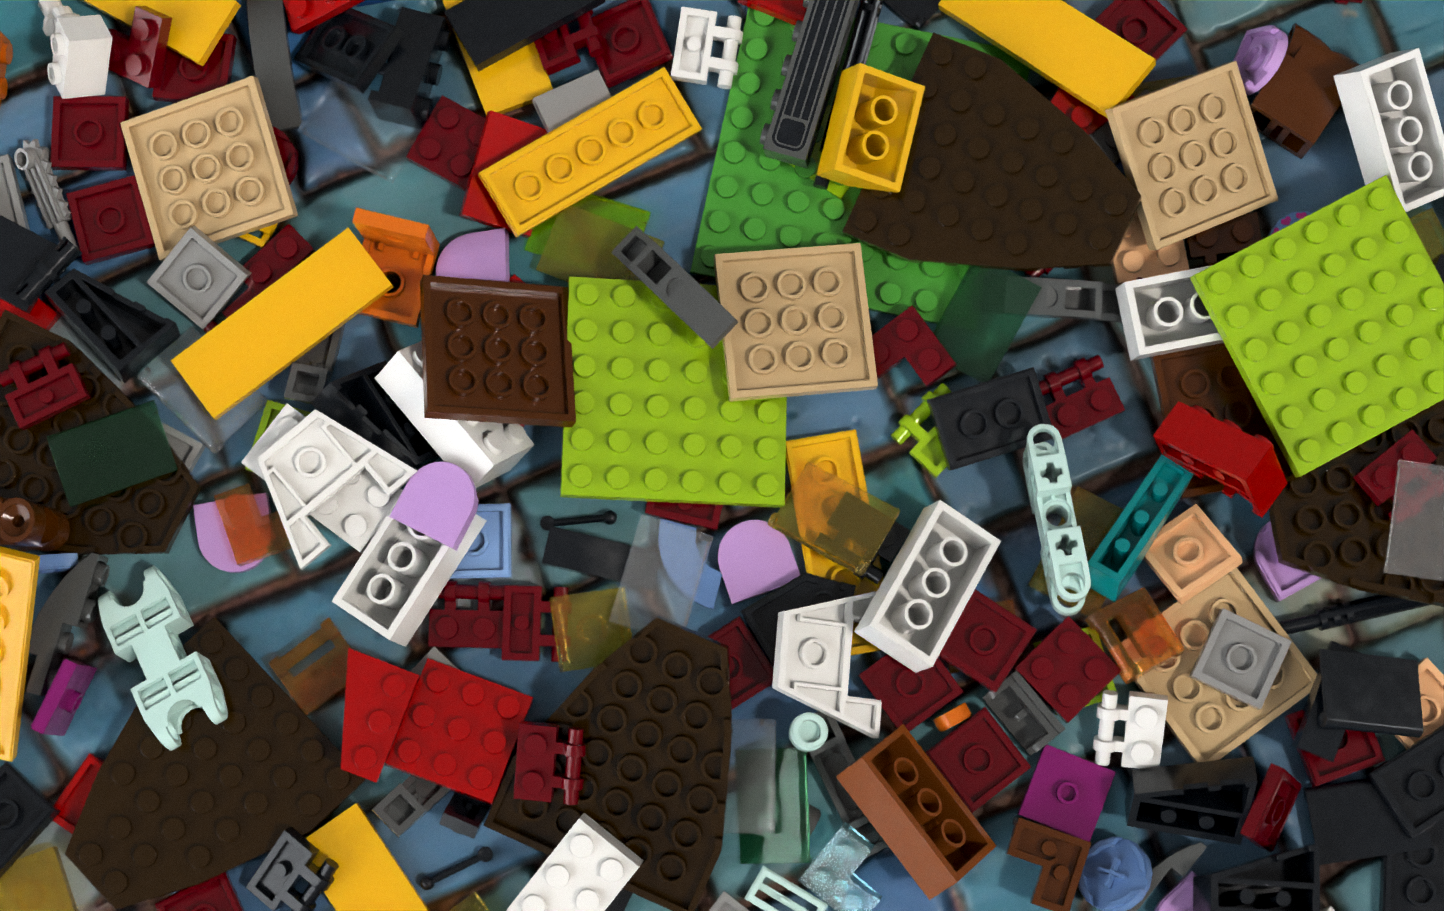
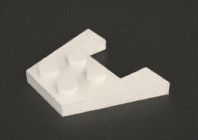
M316 409L257 457L301 570L332 546L308 518L324 502L365 468L389 496L394 494L418 472Z
M877 591L778 612L772 688L871 738H879L881 700L848 696L853 622H860Z

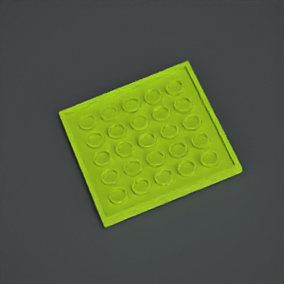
M1386 175L1189 277L1295 478L1305 475L1444 400V283Z
M569 276L567 340L572 344L576 422L572 428L563 427L560 497L783 508L785 506L787 397L729 402L722 340L712 349L642 281ZM700 284L718 301L716 285Z

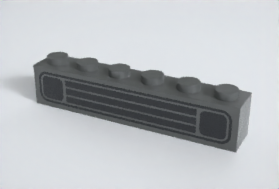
M803 0V7L807 8L803 21L797 20L794 27L792 41L796 42L793 54L786 55L782 66L781 75L786 77L782 89L776 88L773 94L770 109L775 112L771 124H764L760 137V144L764 145L763 150L766 157L808 169L860 0Z

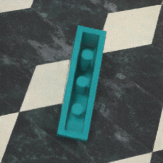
M1161 454L1088 561L1091 578L1090 588L1113 602L1117 600L1194 474Z

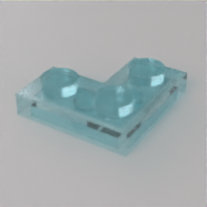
M846 822L842 824L798 879L799 882L835 911H872L882 898V895L854 874V871L869 855L875 845Z

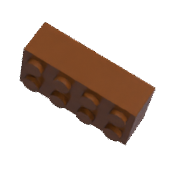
M904 724L875 744L836 776L929 900L957 883L996 847V844Z

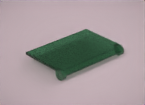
M970 265L933 331L957 363L955 368L982 383L991 380L1038 296L1041 287L1010 270L988 269Z
M155 400L47 436V441L70 507L178 470Z
M797 748L737 750L741 864L812 863V857L810 856L807 752L800 751Z

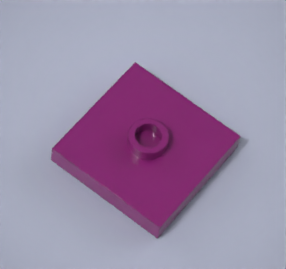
M69 659L63 660L34 718L31 729L44 735L65 736L97 668L85 662Z
M1045 745L1041 750L1018 815L1090 842L1116 772L1050 745Z

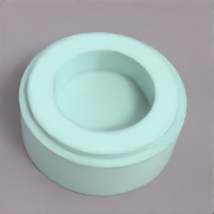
M807 712L800 714L792 721L789 727L791 743L803 752L817 750L825 743L828 737L826 722L815 713Z

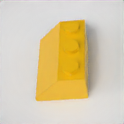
M862 63L842 70L816 175L849 187L900 192L925 86Z

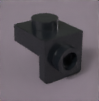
M455 791L443 812L439 824L452 829L458 834L474 839L491 805Z

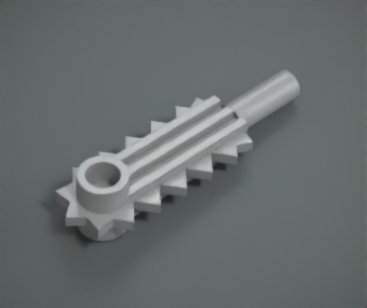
M33 139L31 142L23 140V148L16 150L14 161L20 170L25 171V180L30 183L31 193L35 195L37 200L36 206L42 212V220H45L48 229H55L59 241L65 236L78 248L67 222L72 219L71 212L67 207L68 202L64 200L62 195L63 189L59 188L56 181L57 175H54L51 169L50 150L46 146H40L38 139Z

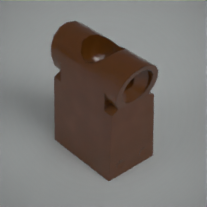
M1294 23L1287 36L1288 47L1280 67L1270 81L1260 89L1250 104V108L1259 133L1302 159L1315 144L1341 104L1333 76L1361 64L1347 55L1332 51L1319 37Z
M0 497V546L22 552L26 550L46 552L58 549L67 541L70 533L69 521L59 510L22 498Z

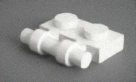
M681 7L671 70L672 80L707 85L708 72H716L719 74L717 86L722 89H731L733 75H737L739 66L736 62L738 46L742 44L743 32L740 30L742 18L733 15L728 16L727 26L721 27L716 26L717 12ZM713 41L724 43L722 58L711 57Z
M1104 690L1102 703L1097 705L1096 717L1100 720L1098 735H1095L1093 738L1092 748L1096 751L1095 764L1108 766L1111 753L1122 752L1121 767L1136 769L1159 767L1168 696L1129 691L1128 705L1117 704L1118 692ZM1117 720L1126 721L1124 737L1113 736L1114 724Z

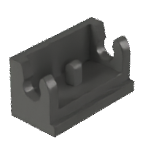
M1017 670L1004 679L996 693L989 691L982 697V700L1029 756L1037 753L1065 730L1064 726Z

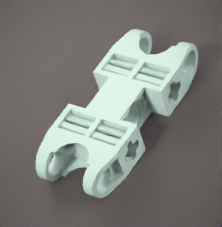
M1038 424L1031 428L1027 435L1026 448L1023 452L1022 460L1032 514H1035L1041 542L1040 555L1050 603L1057 613L1064 616H1072L1082 610L1085 603V597L1091 587L1090 572L1081 527L1077 526L1070 493L1072 484L1061 435L1052 425ZM1040 432H1046L1053 437L1054 446L1045 441L1034 444L1033 437ZM1050 514H1059L1066 523L1061 526H1054L1047 521L1046 517ZM1065 589H1071L1075 591L1076 594H1071L1067 592ZM1057 595L1065 601L1078 602V604L1074 607L1066 608L1059 603Z
M152 565L143 571L145 581H143V594L135 604L122 606L115 594L108 591L99 596L98 606L103 628L114 653L129 663L138 659L147 679L130 689L143 720L157 739L167 749L173 751L182 745L180 734L183 733L181 727L182 720L190 710L203 708L209 719L216 725L228 718V711L222 686L210 660L197 651L187 656L178 634L194 626L181 596L167 577L156 566Z

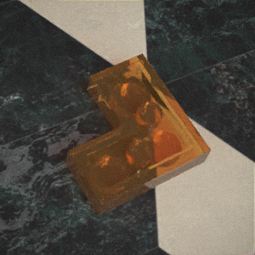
M249 483L214 495L239 567L292 548L278 511L261 516Z

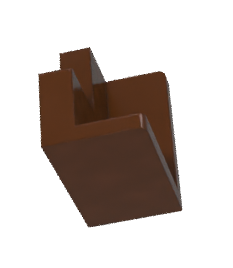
M1014 817L1012 822L1014 828L1005 854L1041 866L1030 903L1052 911H1070L1091 842L1019 817Z

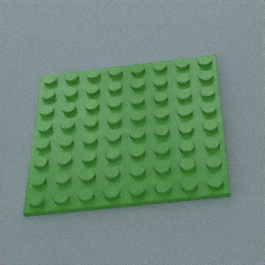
M748 7L743 29L742 44H740L736 61L739 64L737 75H733L732 88L728 97L690 273L715 278L713 260L715 254L861 243L869 310L898 316L913 305L925 322L976 332L983 302L984 276H988V268L960 264L949 266L944 263L934 262L911 263L844 235L842 231L862 188L850 187L842 199H839L829 191L813 186L814 181L809 177L815 174L817 165L812 157L807 169L796 165L794 168L786 162L765 156L764 145L760 144V137L764 124H771L775 112L770 109L773 94L776 88L782 89L786 77L781 75L786 55H792L796 42L792 41L795 25ZM854 18L827 106H832L857 18ZM878 22L866 65L911 81L933 33ZM944 36L1001 59L1027 81L1030 68L996 46ZM822 125L820 127L816 143L821 141V139L823 138L824 129Z

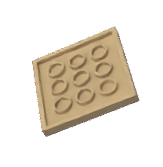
M1236 61L1221 64L1105 110L1126 178L1141 194L1142 199L1138 205L1137 213L1149 251L1161 249L1278 201Z
M250 76L120 123L160 261L165 260L189 228L194 225L216 244L298 216L257 77Z
M861 243L714 255L718 302L738 321L733 329L722 339L729 402L875 390L878 387Z
M1237 567L1181 605L1176 601L1111 649L1143 693L1168 696L1165 724L1194 763L1222 759L1307 696L1317 676L1315 670L1292 641L1260 710L1189 677L1216 617L1222 608L1291 640Z

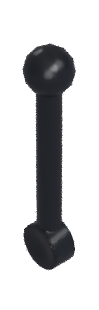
M609 510L604 515L553 519L551 516H544L540 521V525L546 531L550 530V526L605 522L608 525H612L617 521V514Z
M482 847L478 854L434 876H423L420 880V886L424 890H431L436 882L480 861H490L493 857V851L489 847Z

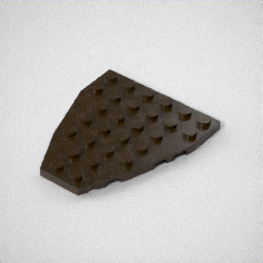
M933 32L911 80L925 86L901 190L895 193L862 188L842 231L844 235L911 263L934 262L944 263L949 266H957V264L973 265L980 268L1014 271H1040V269L1061 267L1064 269H1076L1080 266H1111L1142 199L1141 194L1082 128L1001 59Z
M4 310L0 318V372L9 369L8 364L20 360L23 362L39 354V349L47 345L54 347L65 342L70 349L71 355L59 360V365L61 368L70 363L77 366L91 398L37 425L22 430L19 429L4 396L18 388L15 382L6 387H2L0 384V497L22 498L62 512L69 521L70 533L63 546L54 551L89 555L90 553L99 555L169 554L202 486L154 422L73 342ZM46 368L30 374V382L48 375Z
M1444 400L1301 477L1295 478L1292 471L1285 475L1288 484L1269 508L1278 563L1359 591L1444 607V493L1438 498H1430L1421 506V512L1411 519L1407 517L1397 525L1388 516V513L1396 507L1390 498L1377 506L1353 478L1412 429L1437 457L1435 461L1427 466L1430 472L1437 474L1443 469ZM1413 478L1402 488L1407 494L1411 495L1421 485Z
M658 615L598 664L545 722L559 724L558 739L568 740L569 727L584 728L583 742L586 743V756L581 759L580 776L584 777L583 790L579 791L578 804H563L564 790L561 788H554V799L552 802L513 799L516 753L484 826L550 855L576 821L585 813L644 860L623 889L672 911H695L723 847L733 735L729 649L723 643ZM557 754L555 773L565 774L566 756Z
M215 617L190 638L183 647L187 656L197 651L210 660L224 692L228 718L216 725L209 719L203 708L190 710L182 720L181 727L183 733L180 734L182 745L170 751L148 727L136 705L96 775L66 849L65 855L115 910L200 885L262 854L269 853L287 828L293 827L302 836L311 833L367 781L365 778L340 769L341 752Z

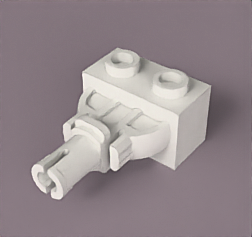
M38 0L40 2L38 6L45 17L43 20V31L46 36H50L53 52L52 63H49L47 67L50 83L56 85L62 99L105 95L113 37L101 15L80 16L73 13L69 6H63L61 0Z

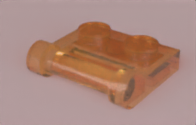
M1145 587L1094 612L1085 620L1092 631L1096 630L1121 669L1119 675L1125 684L1137 680L1149 671L1182 655L1185 650ZM1114 618L1118 620L1142 659L1140 661L1133 662L1109 624L1110 620Z
M330 617L320 623V629L282 657L277 655L269 661L273 671L305 715L308 716L346 688L348 648H353ZM329 639L336 647L297 676H293L290 668Z

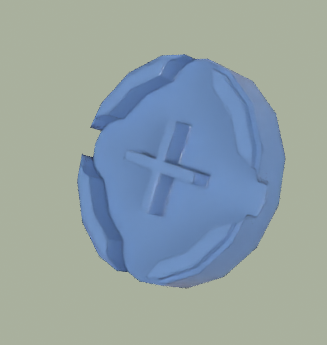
M1114 836L1099 840L1089 849L1078 884L1079 891L1088 903L1101 911L1130 910L1143 900L1150 888L1153 875L1151 861L1145 851L1131 840Z

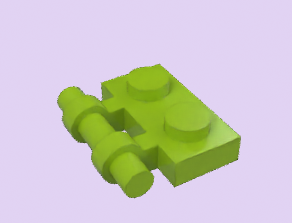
M943 383L933 392L928 391L921 398L922 403L910 415L905 414L898 421L900 426L891 434V437L899 445H902L910 436L918 441L909 454L935 479L947 468L935 426L927 433L920 425L931 415L927 400L951 392Z

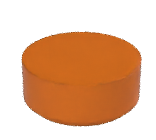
M966 702L933 719V722L938 731L944 732L969 718L972 713Z

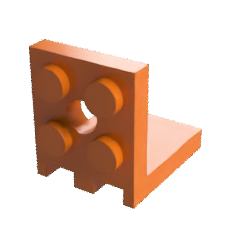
M356 208L352 222L364 238L363 247L385 276L394 274L399 276L401 280L400 287L395 292L385 293L359 314L418 328L421 318L420 280L423 275H432L440 247L438 240L428 224Z

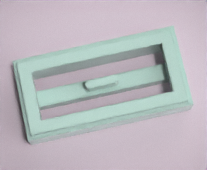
M764 865L744 899L764 911H780L755 896L759 889L794 911H809L764 884L763 880L767 876L817 906L816 911H825L828 907V904Z

